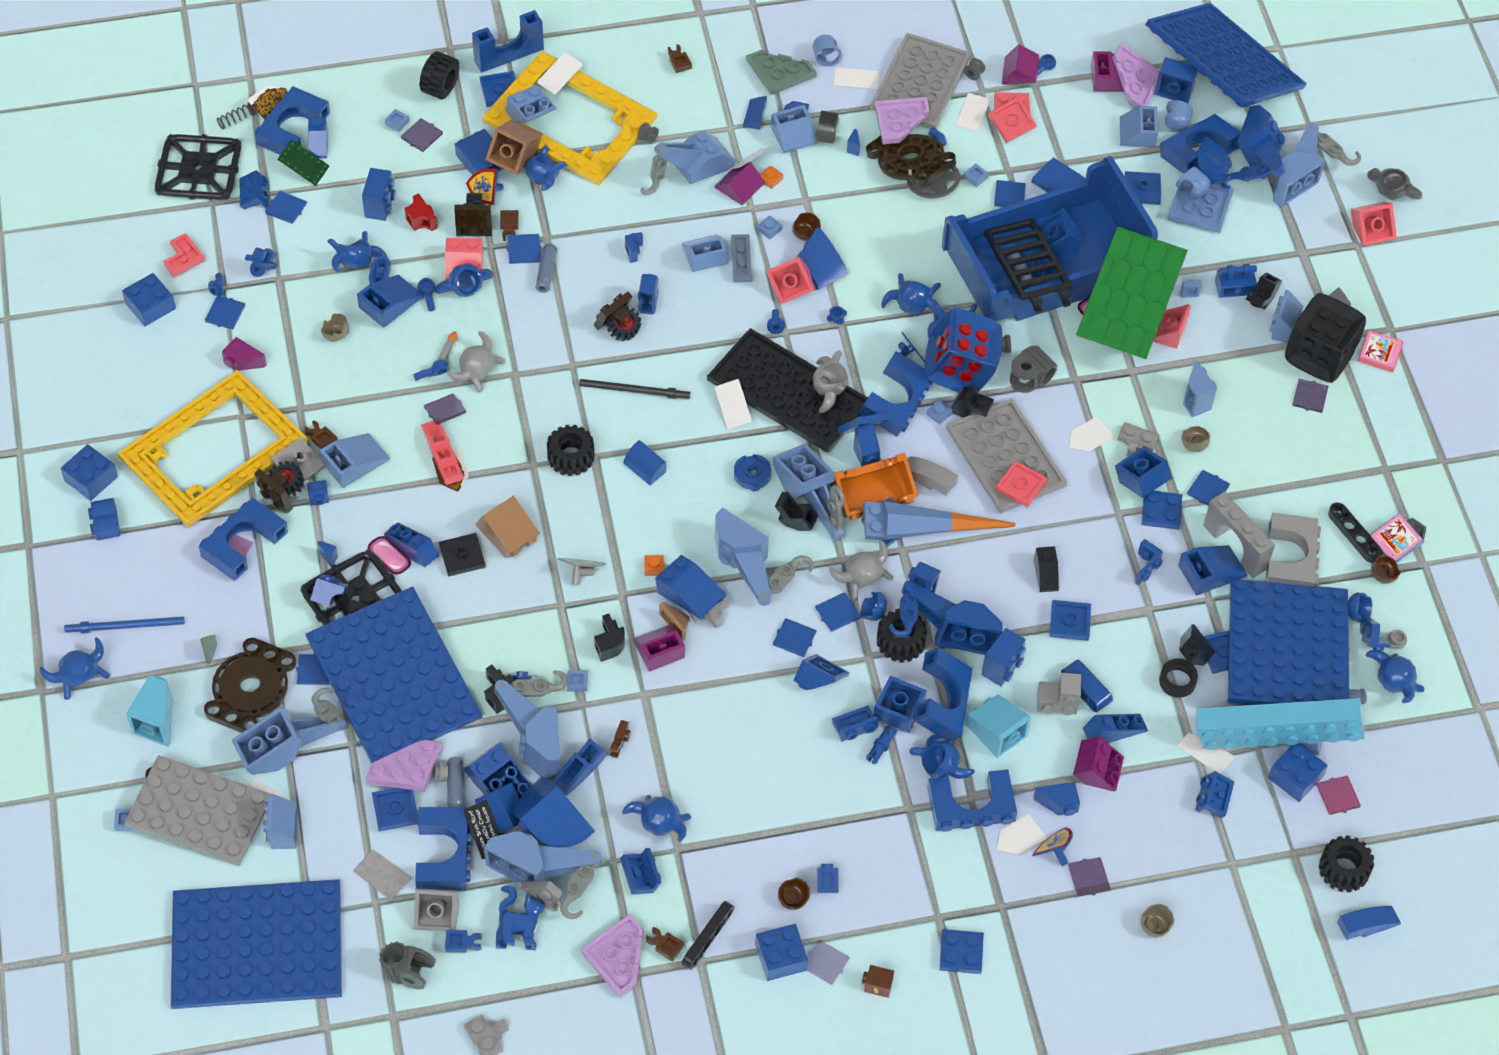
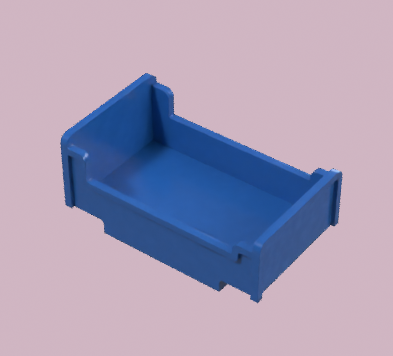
M1112 156L1105 157L1102 161L1091 164L1087 168L1085 181L968 219L964 214L955 217L953 215L945 217L941 248L943 251L947 250L985 317L997 322L1014 316L1018 322L1039 315L1035 314L1029 299L1020 300L984 236V230L1031 218L1038 225L1061 208H1064L1079 228L1083 242L1082 245L1070 253L1055 254L1056 257L1062 260L1060 265L1072 283V288L1067 290L1071 294L1069 298L1071 304L1091 297L1118 226L1155 239L1158 238L1156 226ZM1030 226L1000 234L993 235L994 239H997L1009 235L1030 231L1032 229L1030 228ZM1036 237L999 245V248L1005 249L1038 240ZM1036 248L1019 252L1022 257L1041 252V249ZM1031 262L1025 263L1026 266L1030 267ZM1054 268L1046 270L1045 275L1056 273ZM1035 273L1031 274L1033 278L1039 277ZM1058 279L1038 284L1037 286L1025 289L1024 292L1062 284V281ZM1057 292L1039 297L1043 301V304H1041L1043 313L1063 307Z

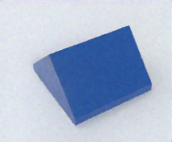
M512 782L475 799L476 804L487 800L499 833L518 825L519 819L514 815V808L519 801V797Z

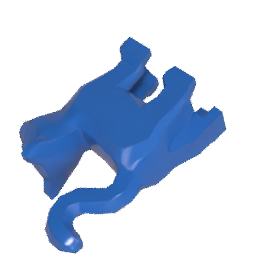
M509 885L501 887V891L507 892L509 896L499 904V927L496 932V948L506 949L507 944L515 946V939L512 935H523L526 950L536 951V942L533 938L538 927V916L545 910V904L539 902L538 899L531 898L530 893H527L524 903L525 913L508 911L507 907L514 903L517 898V891Z

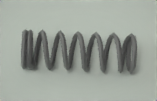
M248 102L247 106H242V109L240 107H237V112L235 110H232L231 114L228 112L226 113V117L224 115H221L220 118L217 117V122L221 129L224 130L226 127L222 121V117H224L227 120L228 125L231 126L227 114H229L232 117L234 123L236 124V120L233 116V111L238 115L240 121H242V119L239 115L238 109H240L243 112L245 118H247V115L244 112V106L248 109L251 116L253 114L255 115L257 111Z

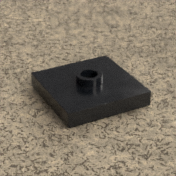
M476 533L439 542L448 577L486 568Z

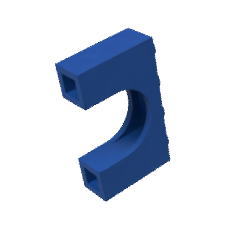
M536 10L519 15V34L506 45L495 46V38L488 27L472 33L474 62L481 73L544 50L543 22Z
M292 86L284 94L283 99L275 105L271 114L266 116L262 125L255 130L256 144L281 155L290 140L302 146L299 136L283 130L280 125L291 117H304L307 119L315 117L327 118L330 114L329 101Z
M1213 114L1161 142L1160 157L1185 174L1194 166L1199 169L1197 152L1190 148L1192 145L1201 143L1204 137H1209L1230 154L1239 149L1237 141L1240 131L1218 115Z
M895 351L883 374L905 388L908 402L893 404L871 392L859 414L869 416L888 413L889 420L878 424V426L897 437L901 431H906L910 424L907 420L909 417L911 419L914 417L918 410L915 406L922 403L925 398L923 392H928L933 382L926 378L925 368Z
M253 497L248 502L243 503L236 513L231 514L227 521L221 526L216 527L214 532L209 537L204 538L199 545L200 557L233 581L248 569L246 557L228 544L234 535L243 531H254L275 545L288 533L287 522Z
M938 647L925 652L922 670L937 678L943 684L948 696V705L945 708L931 698L917 703L914 722L949 742L962 737L972 668Z
M1009 770L988 771L987 785L990 802L985 807L977 810L966 809L956 803L952 795L949 776L940 777L937 780L929 778L927 789L935 831L941 830L946 832L956 828L969 829L973 826L988 827L992 824H1010L1015 822L1017 808Z
M419 807V835H446L455 840L458 848L455 854L446 861L416 863V888L466 890L467 882L471 880V872L467 870V864H471V851H468V845H472V833H469V824L463 809L468 807Z

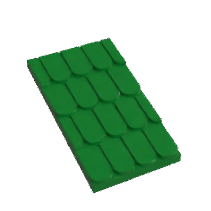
M1118 226L1076 336L1147 359L1188 250Z

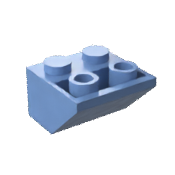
M537 85L507 97L506 113L519 123H528L556 110L555 105Z
M805 105L772 114L771 129L783 153L816 144L812 120Z
M1138 106L1120 116V145L1156 147L1158 137L1157 106Z
M717 234L682 242V247L692 272L727 264V249L722 237Z
M1285 289L1284 296L1279 297L1278 307H1276L1273 317L1275 321H1272L1270 331L1273 332L1271 339L1288 343L1290 334L1302 314L1304 306L1289 290Z
M1198 361L1194 363L1183 401L1184 407L1192 418L1212 409L1217 391L1215 382L1211 381L1206 369Z
M269 794L268 802H265L264 805L265 814H267V820L263 822L266 842H270L271 849H296L298 820L296 803L275 794Z

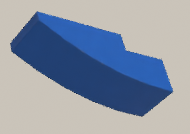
M589 738L581 750L571 756L552 780V783L557 785L567 796L597 768L608 753Z
M1377 906L1340 915L1337 922L1346 940L1361 935L1364 938L1401 925L1392 906Z

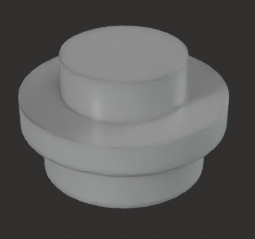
M1394 630L1389 633L1387 641L1391 647L1401 649L1406 645L1407 637L1403 631Z
M439 762V765L434 768V778H437L438 783L447 781L448 765H443V762Z

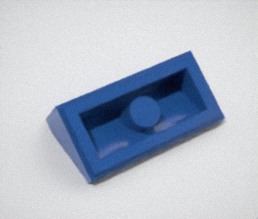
M767 96L750 99L743 127L760 130L767 106Z

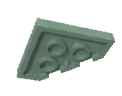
M759 50L746 56V61L770 95L817 76V72L807 60H793L791 56L782 54L776 56L768 54V51Z

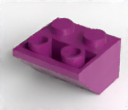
M1093 51L1091 61L1093 91L1124 92L1112 59L1114 54L1111 51Z
M670 625L633 639L649 672L685 658V645L677 630Z
M1100 736L1081 740L1073 775L1085 785L1114 792L1117 790L1124 756Z

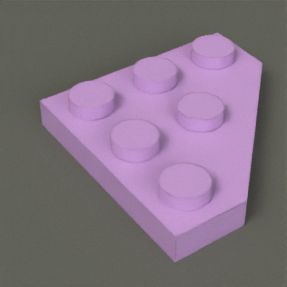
M1121 43L1117 47L1112 59L1127 100L1135 107L1147 106L1156 88L1160 70Z
M927 97L875 101V111L883 144L900 143L929 115L930 109Z
M431 740L419 741L373 762L366 776V782L368 784L425 792L442 751V742Z
M631 914L581 949V954L619 998L637 986L643 928Z

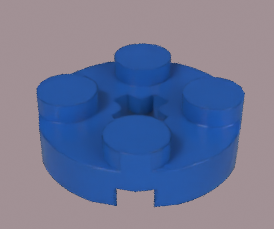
M761 455L742 456L734 465V480L743 488L759 491L771 479L770 463ZM749 470H756V474H750Z

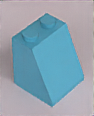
M149 675L126 715L133 734L169 746L173 699L168 682L164 678Z
M997 694L993 698L989 697L983 702L982 706L973 708L968 713L966 726L996 758H999L1027 738L1031 717Z

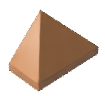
M663 602L660 603V616L668 625L677 630L682 641H684L690 616Z

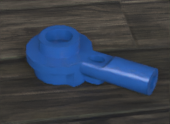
M1045 54L1040 58L1037 76L1044 70L1055 68L1056 59L1053 55Z
M423 278L419 281L417 289L425 295L428 311H434L435 305L432 293L435 291V283L430 278Z
M443 359L436 360L431 368L413 374L415 381L427 376H438L446 373L449 370L448 361H443Z

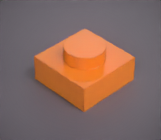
M772 166L767 167L760 174L764 184L771 189L783 180V174Z
M644 555L645 576H658L664 570V555Z

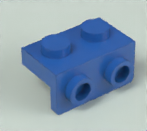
M257 170L239 178L240 206L244 210L257 203L267 207L269 198L267 178Z
M1363 617V623H1360L1362 641L1369 647H1372L1373 650L1382 651L1384 647L1390 648V643L1379 637L1380 623L1372 618Z
M869 705L832 718V724L841 742L853 740L864 733H872L878 728L879 723L878 717L873 715Z
M645 848L641 854L622 855L620 860L631 895L654 893L661 884V876L658 873L651 849Z

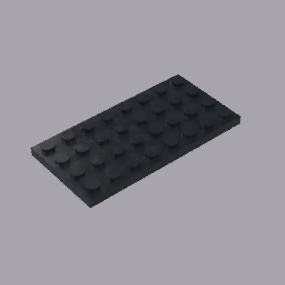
M749 328L707 375V381L716 386L739 379L747 405L827 453L844 436V434L838 433L837 428L860 417L859 412L868 397L847 385L845 390L836 395L835 403L830 410L820 413L819 409L823 404L824 396L820 395L813 386V374L817 367L752 328Z

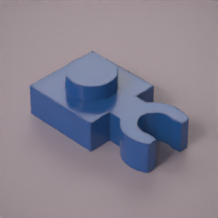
M446 930L445 952L466 953L467 947L479 951L481 950V944H475L474 941L482 940V934L473 933L471 936H468L467 930Z

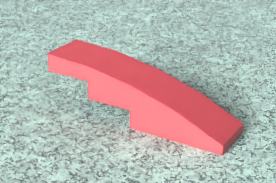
M439 419L421 424L426 441L445 484L448 485L464 480L463 473L450 446V441Z

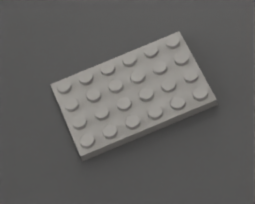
M906 33L870 105V110L875 111V101L927 97L930 109L929 115L919 125L936 129L964 72V68L971 58V52Z
M1012 398L992 406L987 417L974 413L947 424V431L1000 514L1021 505L995 490L996 485L1014 461L1048 478L1047 483L1035 499L1067 486V481Z
M158 755L124 824L125 827L240 866L265 814L264 805L265 802H268L270 793Z

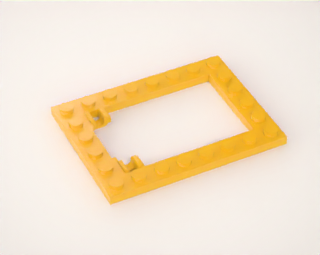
M541 51L484 114L482 122L496 129L510 121L512 118L506 113L507 97L537 85V81L558 59ZM578 70L566 85L616 111L612 116V120L622 126V130L605 150L597 151L595 154L588 146L579 154L544 134L537 152L540 153L544 146H548L547 156L556 163L566 162L567 166L565 168L600 186L639 140L637 134L641 125L646 122L651 126L657 119L658 113Z
M237 370L122 449L117 455L189 528L256 480L254 473L259 468L265 473L272 469L274 464L271 458L300 437L306 443L309 441L276 406ZM234 396L248 407L279 438L206 491L199 484L191 486L185 493L180 491L157 466L159 458L165 459L168 457V453L162 446ZM197 492L199 495L195 498L193 495Z

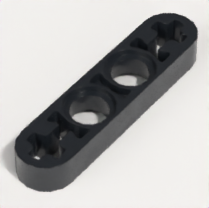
M1339 502L1333 503L1328 511L1329 518L1367 562L1373 563L1377 557L1381 556V547L1344 504ZM1351 523L1353 524L1354 528L1348 529L1344 526V524ZM1361 536L1365 538L1366 542L1360 543L1356 540V537Z
M727 901L720 905L682 960L683 966L690 970L696 966L732 915L735 908L734 905Z

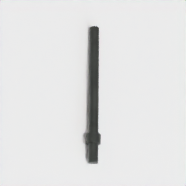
M580 379L579 386L667 396L669 399H675V397L690 399L691 395L689 391H680L671 387L663 389Z

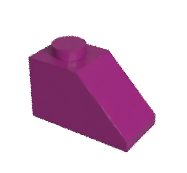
M235 337L222 350L225 365L230 368L233 367L238 371L264 368L267 365L265 354L238 337Z

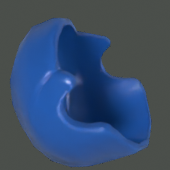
M871 592L873 597L863 600L860 614L864 619L878 621L886 613L887 600L883 593Z
M1354 593L1347 603L1348 615L1351 620L1363 623V617L1370 618L1372 599L1366 596V593Z

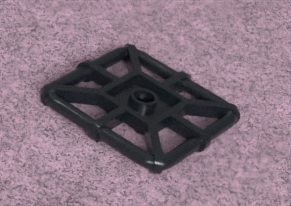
M169 134L164 142L161 159L158 160L157 164L158 172L155 180V193L163 196L186 197L190 200L195 198L229 199L233 191L236 174L239 171L238 163L242 142L238 138L207 136V134H202V136ZM178 141L201 143L199 152L186 151ZM207 143L228 145L216 153L205 152ZM171 145L182 155L181 163L168 162ZM233 152L232 161L229 166L218 165L220 159ZM165 169L179 170L178 176L162 185ZM216 173L229 174L226 189H223L215 181ZM180 183H191L189 191L174 190L172 188ZM198 184L211 185L217 192L197 191Z
M366 550L338 565H332L331 569L307 581L300 589L304 599L315 613V618L323 626L330 623L328 618L339 612L346 616L383 600L379 598L376 592L388 585L395 594L402 590L396 583L394 575L388 572L380 559L372 553V550ZM364 560L360 575L347 582L341 571ZM370 561H372L383 577L381 581L372 586L365 578ZM324 574L335 575L338 580H341V583L348 585L347 591L343 595L337 594L334 597L333 602L335 606L322 611L317 602L310 601L313 587L319 576ZM353 596H359V601L357 602L356 600L351 601Z

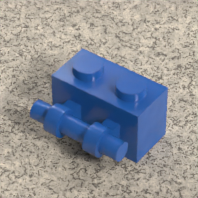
M1243 264V266L1235 267L1227 265V267L1217 270L1215 284L1218 297L1247 296L1257 285L1254 273L1257 272V265Z

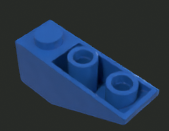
M398 522L384 533V536L402 550L412 561L423 567H426L439 556L431 538Z
M1141 714L1094 715L1083 727L1087 739L1100 736L1107 743L1148 731Z

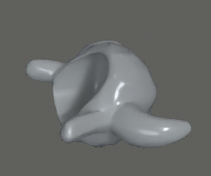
M479 331L478 334L483 342L482 346H471L464 350L459 358V365L462 371L460 373L447 371V375L458 382L471 379L476 390L481 392L482 385L480 381L492 370L495 363L503 364L505 359L491 353V339L486 333Z
M840 350L836 351L832 358L823 356L816 361V364H822L813 374L814 389L824 396L823 404L819 409L820 413L830 410L835 403L836 395L845 390L849 382L846 369L839 363L842 356Z
M879 540L880 551L876 556L868 552H858L851 556L846 562V572L839 573L833 567H829L830 574L837 582H850L853 600L858 597V589L874 583L882 576L887 580L893 579V576L882 566L888 557L887 547L882 540Z

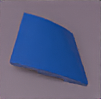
M817 227L797 257L800 256L810 269L812 281L816 289L820 290L849 272L831 241L820 227Z

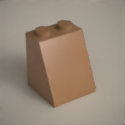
M511 119L496 128L485 160L517 175L526 165L527 160L538 150L543 134Z
M514 495L483 515L475 524L505 558L510 554L514 557L522 551L520 548L525 544L529 547L537 541L536 537L540 534Z

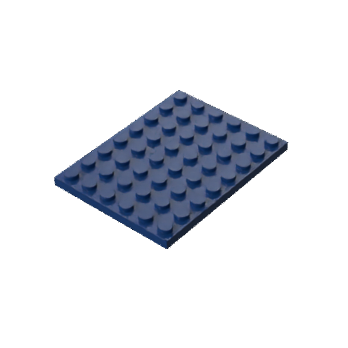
M1211 2L1148 19L1145 24L1152 33L1158 35L1164 43L1171 46L1177 54L1185 58L1187 63L1198 69L1200 74L1205 75L1213 85L1219 87L1225 95L1232 98L1242 108L1302 90L1307 84Z
M1240 579L1232 580L1230 583L1228 703L1262 705L1349 699L1348 589Z
M413 586L305 633L307 641L371 764L416 742L423 740L432 741L482 718L479 707Z
M340 879L173 891L171 1009L342 997Z

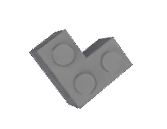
M1061 673L1059 683L1039 681L1037 712L1076 715L1081 697V674Z

